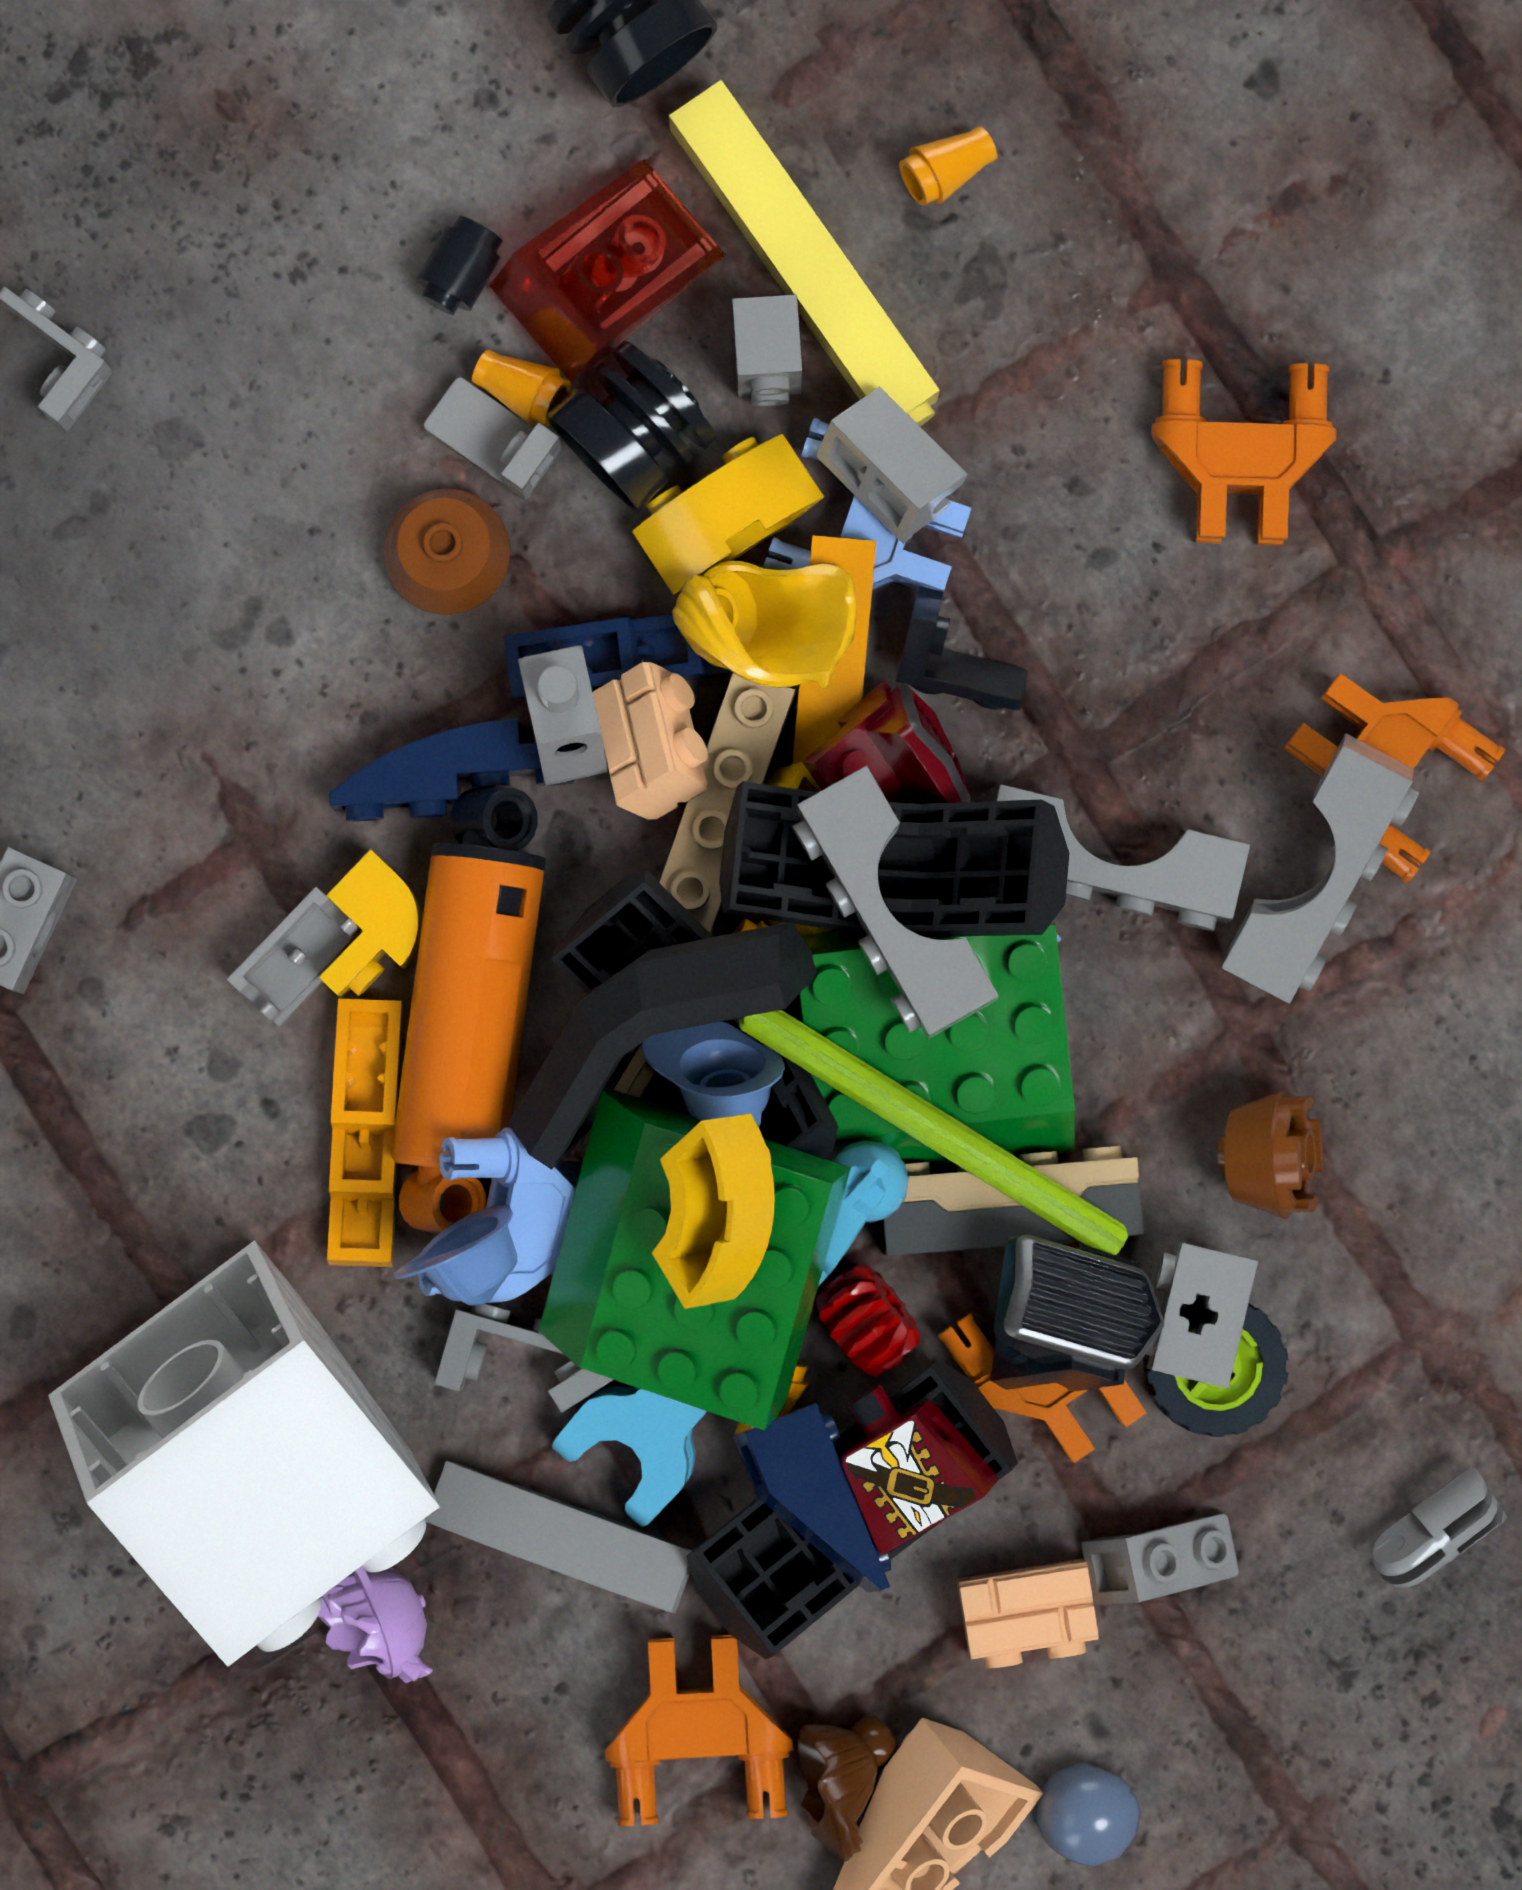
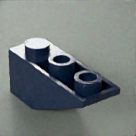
M817 1403L776 1418L765 1431L754 1427L733 1436L755 1494L763 1503L866 1592L882 1591L890 1587L885 1575L886 1572L891 1570L888 1553L880 1554L866 1528L860 1513V1506L836 1453L837 1450L842 1448V1441L837 1426L829 1413L821 1414Z

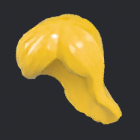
M743 561L720 562L710 567L703 576L695 575L691 579L686 580L682 587V592L677 598L676 606L672 610V617L676 626L697 655L714 666L729 669L737 676L749 682L774 688L817 682L821 689H828L836 665L854 640L857 615L855 588L851 574L840 567L825 563L799 569L772 570Z

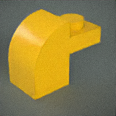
M370 849L326 895L363 930L319 977L341 998H344L350 990L357 996L364 993L384 971L385 968L378 961L386 953L399 966L406 969L419 949L422 914L418 901L409 886Z

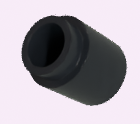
M458 216L453 227L445 226L416 277L417 282L425 288L421 298L449 315H454L458 307L471 311L501 259L497 251L503 240L483 225L467 217Z

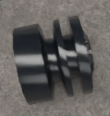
M556 0L547 14L548 22L557 34L570 33L566 39V45L572 54H583L602 46L587 66V74L612 107H621L656 89L695 58L710 42L717 31V23L699 0Z
M624 340L613 350V355L628 375L626 379L610 366L601 362L595 368V374L608 396L600 402L590 393L575 387L546 417L556 433L585 466L622 502L639 513L668 485V479L655 460V457L662 451L672 460L687 467L694 460L693 455L678 435L682 432L696 445L706 449L716 439V433L699 408L698 401L688 388L659 360L645 355L632 343Z

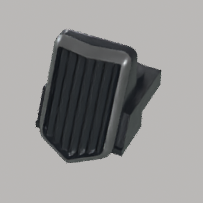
M1025 1234L1010 1237L1005 1247L994 1320V1332L997 1338L990 1381L1006 1390L1058 1383L1072 1392L1123 1385L1125 1371L1134 1368L1140 1362L1165 1325L1148 1275L1140 1269V1263L1136 1260H1128L1088 1247L1076 1249L1033 1235Z

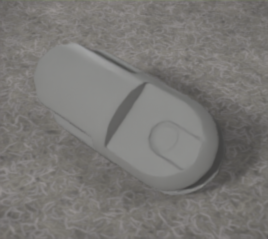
M1470 1467L1410 1510V1513L1381 1534L1375 1542L1372 1552L1374 1566L1380 1573L1381 1578L1394 1587L1404 1588L1417 1585L1501 1525L1506 1520L1507 1515L1500 1503L1497 1502L1489 1486L1486 1485L1480 1472Z

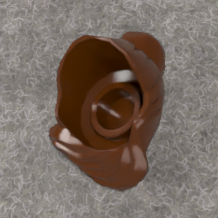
M876 1716L860 1719L850 1730L832 1725H804L800 1728L798 1760L802 1776L808 1785V1790L801 1803V1807L809 1815L807 1826L811 1829V1834L814 1838L843 1861H848L855 1853L861 1851L863 1841L858 1834L859 1827L856 1822L873 1792L878 1768L885 1767L899 1749L891 1730Z

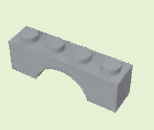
M1345 733L1317 784L1313 797V803L1329 823L1335 841V858L1330 869L1319 883L1301 895L1283 900L1254 899L1225 952L1222 969L1289 1004L1299 987L1308 992L1311 990L1327 959L1318 954L1329 932L1340 937L1357 906L1356 902L1348 899L1360 877L1369 882L1373 879L1388 850L1387 847L1379 844L1390 822L1400 827L1402 826L1418 797L1419 792L1410 788L1414 777L1413 768Z
M867 766L797 804V814L801 822L792 826L811 861L819 856L823 857L834 879L825 883V886L844 918L855 913L867 936L858 940V944L876 975L887 970L900 993L890 999L900 1019L910 1033L920 1027L925 1038L928 1040L997 1000L999 995L966 938L935 940L920 936L899 923L886 907L879 889L878 864L885 847L898 831L900 822Z
M1000 785L995 801L1042 799L1055 806L1070 853L1066 897L1090 901L1092 891L1117 897L1115 904L1117 909L1152 916L1154 906L1179 912L1177 920L1179 924L1208 931L1215 930L1217 921L1227 924L1233 920L1250 844L1187 830L1170 852L1155 861L1137 866L1115 865L1098 859L1077 841L1069 827L1063 799L1005 785Z

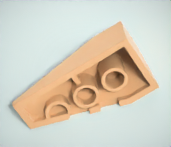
M921 1718L915 1728L907 1734L900 1748L885 1766L859 1827L858 1834L863 1841L861 1851L855 1853L851 1859L844 1862L833 1890H953L960 1884L954 1874L982 1850L990 1858L1005 1845L1044 1793L1036 1784L964 1731Z

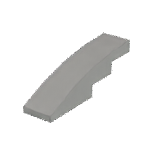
M445 1462L434 1493L440 1507L425 1518L427 1523L602 1589L670 1613H676L691 1572L686 1556L693 1550L588 1509L578 1508L526 1487L510 1484L459 1463Z

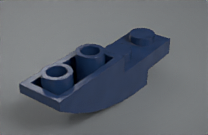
M518 719L500 720L446 730L416 740L385 754L355 772L329 793V804L335 812L345 811L346 821L350 822L383 820L384 809L409 808L410 818H435L447 816V805H453L456 800H459L461 794L460 779H471L472 788L510 787L511 776L535 775L536 785L545 786L536 743L522 744L521 724ZM570 743L561 746L557 751H573L585 744ZM574 780L548 786L572 784Z

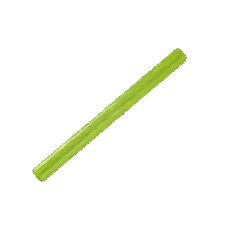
M777 1010L739 1019L741 1030L1089 1248L1116 1256L1124 1246L1128 1238L1127 1229L1124 1224L784 1011Z

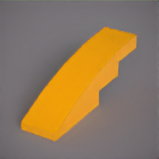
M812 535L810 566L825 563L840 567L851 574L855 588L857 615L854 640L836 665L829 688L821 689L817 682L799 684L792 764L803 762L839 731L841 727L837 720L862 699L876 541Z
M338 999L330 1121L332 1126L329 1177V1194L331 1199L327 1262L329 1265L393 1267L398 1163L392 1159L391 1151L401 1084L402 1001Z

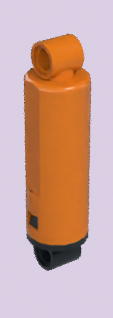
M471 788L461 793L459 800L454 802L450 813V827L455 839L460 844L433 843L391 1151L392 1159L396 1163L419 1166L418 1170L410 1174L402 1185L399 1194V1209L403 1219L412 1228L423 1232L440 1234L455 1222L487 1206L485 1190L477 1178H456L454 1180L443 1178L439 1167L440 1153H451L444 1152L441 1148L444 1138H494L502 1129L511 1127L508 1122L513 1112L546 858L518 852V850L527 846L534 837L538 819L533 800L525 792L516 788ZM493 809L495 810L497 823L494 830L491 825V815ZM445 1192L446 1204L441 1212L440 1198L442 1193Z

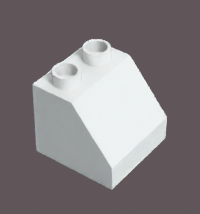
M255 1240L48 1395L86 1503L227 1667L256 1645L263 1651L271 1652L282 1649L296 1641L311 1627L319 1615L322 1605L320 1597L361 1566L368 1572H380L402 1561L421 1541L426 1530L425 1518L440 1507L411 1450L300 1295Z

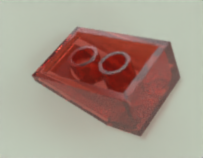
M643 159L515 251L489 287L567 379L572 382L613 352L624 340L626 341L719 263L726 254L649 163Z

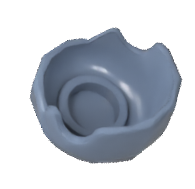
M1074 1763L1051 1774L1041 1789L1044 1794L1036 1803L1035 1821L1047 1845L1074 1863L1098 1866L1117 1859L1124 1854L1138 1834L1141 1810L1137 1797L1131 1792V1786L1112 1772L1088 1763Z

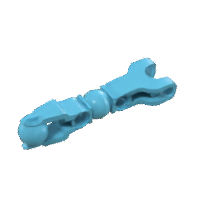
M863 1140L848 1144L833 1158L832 1162L851 1167L819 1285L845 1255L865 1222L871 1223L888 1218L900 1208L907 1196L909 1178L905 1164L901 1160L900 1155L890 1146L880 1142ZM614 1384L598 1389L584 1403L553 1441L552 1449L562 1458L571 1462L578 1460L585 1451L599 1441L617 1440L631 1447L641 1461L642 1479L632 1497L626 1502L625 1512L636 1524L643 1527L648 1525L679 1493L692 1475L696 1456L692 1438L694 1426L707 1411L628 1384Z

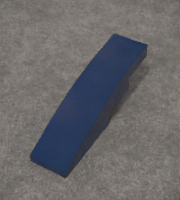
M672 614L634 620L624 617L504 636L511 697L514 700L526 699L518 659L581 645L592 692L612 680H620L623 673L642 662H652L672 673L681 675L686 681L733 674L729 669L714 666L697 655L676 626Z

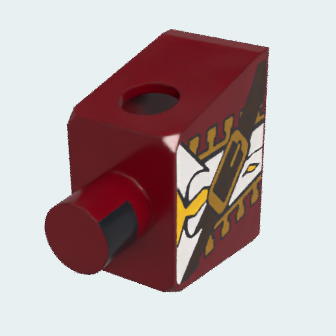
M878 1385L848 1404L849 1409L866 1436L854 1443L842 1455V1466L881 1555L886 1554L982 1499L999 1480L989 1465L933 1402L925 1401L900 1416L883 1387Z

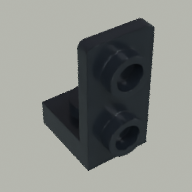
M919 586L896 682L911 685L917 691L925 694L936 695L945 693L970 699L987 709L1007 708L1020 710L1024 698L1028 671L1024 668L943 649L950 623V618L938 616L944 592Z

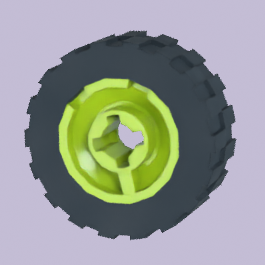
M1203 1295L1196 1296L1193 1304H1182L1180 1308V1316L1189 1320L1188 1332L1195 1333L1198 1323H1209L1212 1318V1311L1202 1307ZM1248 1303L1228 1389L1147 1369L1149 1356L1146 1355V1358H1143V1370L1146 1372L1147 1378L1145 1383L1149 1394L1153 1396L1157 1403L1156 1406L1175 1424L1199 1435L1224 1437V1435L1230 1434L1238 1435L1248 1431V1428L1254 1424H1260L1268 1417L1267 1413L1272 1407H1277L1282 1398L1280 1393L1283 1385H1287L1289 1373L1286 1372V1360H1289L1287 1348L1283 1347L1280 1338L1282 1335L1277 1326L1270 1322L1267 1318L1268 1315L1261 1309Z

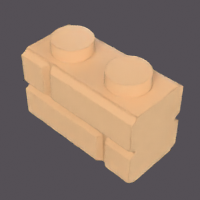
M642 662L623 673L620 680H612L592 692L617 806L647 820H656L677 808V803L687 802L708 790L702 764L707 760L708 752L704 741L694 730L689 710L695 703L693 691L681 675L672 673L652 662Z
M1084 1559L957 1578L968 1654L971 1660L983 1658L985 1669L1001 1668L1023 1663L1021 1652L1047 1648L1048 1658L1050 1659L1086 1653L1085 1641L1099 1639L1088 1566Z

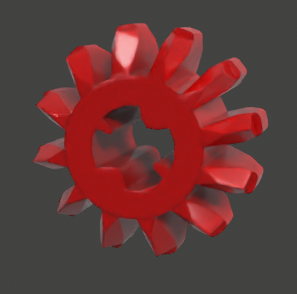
M860 1263L849 1271L844 1270L826 1284L827 1287L816 1296L820 1320L831 1333L830 1337L837 1342L842 1353L852 1360L855 1367L862 1369L866 1374L877 1377L886 1370L891 1371L910 1356L909 1353L920 1344V1335L916 1328V1321L907 1311L906 1304L900 1300L894 1288L885 1282L882 1275L873 1271L869 1266Z

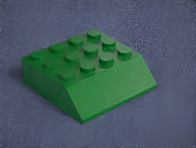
M1054 920L1043 935L926 937L935 940L966 938L999 995L994 1003L928 1040L925 1038L920 1027L910 1033L900 1019L890 999L899 994V990L887 970L879 975L875 974L858 944V940L867 936V934L840 930L824 931L816 934H800L811 949L817 975L799 994L803 1024L1019 1158V1154L1074 1151L1075 1106L1057 932ZM812 1075L839 1126L832 1154L826 1160L832 1161L835 1155L848 1144L866 1140L890 1146L900 1155L904 1164L929 1162L930 1169L955 1166V1163Z
M605 1087L600 1095L538 1332L581 1369L765 1431L785 1408L851 1167L764 1139L771 1154L775 1202L772 1231L763 1260L747 1287L734 1300L684 1309L652 1252L665 1235L671 1212L669 1182L660 1158L689 1133L699 1121L689 1114Z

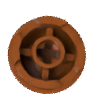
M437 489L416 496L396 513L386 532L383 557L386 572L391 583L405 600L415 607L430 613L451 615L478 607L496 592L504 580L509 566L510 543L507 530L500 516L483 499L462 490Z
M1282 1090L1233 1108L1230 1111L1226 1123L1225 1136H1221L1219 1139L1218 1164L1221 1174L1226 1176L1228 1191L1233 1201L1284 1219L1289 1218L1292 1212H1313L1316 1209L1319 1200L1316 1193L1307 1192L1309 1180L1313 1179L1314 1173L1323 1171V1141L1320 1119H1307L1306 1116L1307 1110L1312 1109L1313 1097L1290 1096L1286 1090Z

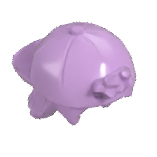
M361 1566L320 1597L322 1605L318 1617L330 1628L326 1636V1644L332 1650L350 1652L347 1659L350 1669L376 1664L378 1672L388 1679L399 1676L405 1683L416 1681L418 1678L425 1677L433 1672V1669L424 1664L418 1657L424 1647L427 1628L423 1607L426 1606L423 1595L416 1594L408 1577L398 1570L390 1567L380 1572H368Z

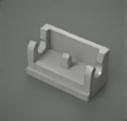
M880 386L830 421L816 454V457L903 544L911 539L914 533L938 517L951 504L946 497L958 489L968 475Z
M315 887L227 980L240 993L250 999L269 1020L281 1027L323 983L319 978L321 974L363 930L336 906L323 891Z

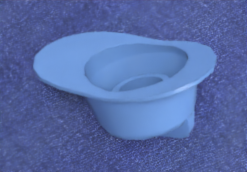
M723 1021L654 1034L642 1044V1051L646 1062L656 1072L679 1086L688 1112L699 1122L751 1113L759 1127L762 1111L765 1110L770 1097L771 1086L782 1077L785 1069V1064L779 1053L758 1043L737 1028Z
M496 1205L487 1207L450 1225L438 1234L417 1257L394 1272V1278L404 1279L424 1273L446 1298L453 1301H462L468 1305L479 1306L485 1304L492 1299L518 1262L517 1252L508 1228V1224L513 1216L510 1206Z

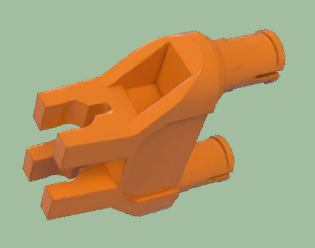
M1181 359L1162 361V416L1157 417L1155 423L1151 424V436L1166 459L1196 493L1195 543L1221 544L1226 533L1227 494L1258 495L1257 545L1282 546L1284 541L1288 539L1289 489L1337 440V429L1333 427L1332 422L1327 421V390L1330 367L1326 364L1314 363L1313 368L1310 369V389H1308V363H1296L1288 366V373L1290 374L1289 420L1282 422V424L1206 422L1205 418L1200 417L1202 361L1187 359L1184 365L1183 385L1180 383Z
M1341 673L1332 681L1320 698L1321 701L1360 729L1355 737L1356 739L1413 769L1428 749L1433 752L1437 747L1482 782L1494 768L1493 764L1500 760L1506 750L1461 719L1462 711L1458 709L1460 704L1452 698H1428L1382 703ZM1303 723L1283 749L1322 777L1338 747ZM1389 824L1379 844L1388 848L1381 864L1400 877L1401 881L1405 884L1409 883L1419 870L1416 866L1423 864L1431 853L1429 849H1424L1392 824Z
M1077 1240L1067 1245L1080 1249V1244ZM972 1313L967 1314L956 1322L970 1343L968 1347L964 1345L952 1326H949L937 1335V1338L944 1343L965 1376L975 1383L994 1409L1043 1420L1073 1463H1076L1095 1449L1066 1406L1088 1390L1072 1392L1058 1383L1006 1390L991 1382L995 1350L974 1321ZM1125 1380L1123 1385L1096 1388L1122 1426L1128 1427L1147 1414Z
M730 1634L711 1635L714 1687L681 1689L677 1688L675 1637L649 1638L650 1693L604 1750L605 1761L609 1762V1767L616 1768L618 1826H635L634 1799L636 1798L640 1801L641 1826L659 1823L654 1766L661 1764V1760L738 1756L739 1760L745 1761L746 1818L764 1819V1791L769 1793L770 1818H780L788 1815L785 1798L783 1758L790 1756L789 1751L793 1750V1739L740 1685L738 1642Z

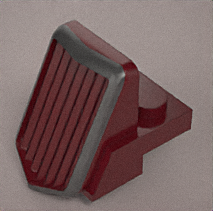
M882 681L837 720L841 729L802 762L821 790L867 766L888 802L913 804L970 802V794L958 758L936 713L906 685H898L892 690L887 682Z

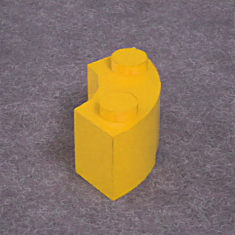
M783 434L760 445L754 437L740 442L722 456L726 465L682 492L678 485L668 489L646 506L652 515L632 532L673 595L682 591L686 580L691 579L695 575L703 576L710 567L720 562L735 560L757 544L786 529L824 498Z
M751 1113L700 1121L660 1158L669 1182L671 1212L665 1235L653 1250L652 1255L684 1309L734 1300L754 1277L768 1247L773 1225L775 1202L771 1154Z

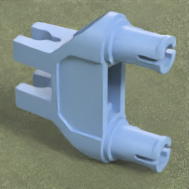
M817 418L813 419L809 430V437L806 438L802 451V457L819 460L816 454L829 424L821 422ZM854 495L840 538L876 541L872 591L896 582L917 590L921 586L944 592L952 566L904 550L906 542L903 544ZM949 500L951 504L938 517L925 525L924 528L962 539L971 507ZM774 537L769 548V556L791 564L766 557L763 568L791 570L810 566L811 551L780 541L779 538Z
M511 1127L502 1129L494 1138H444L441 1148L444 1152L451 1153H440L439 1167L443 1178L446 1180H454L456 1178H492L486 1208L496 1205H508L513 1212L508 1228L517 1252L518 1262L492 1299L486 1303L504 1302L514 1299L529 1291L554 1272L583 1161H559L551 1170L528 1154ZM424 1273L418 1274V1282L422 1294L425 1296L442 1294Z

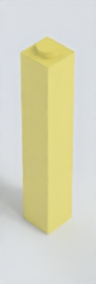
M718 81L670 114V131L786 295L797 294L798 313L859 400L880 386L919 426H922L935 415L931 405L938 401L939 388L723 81Z

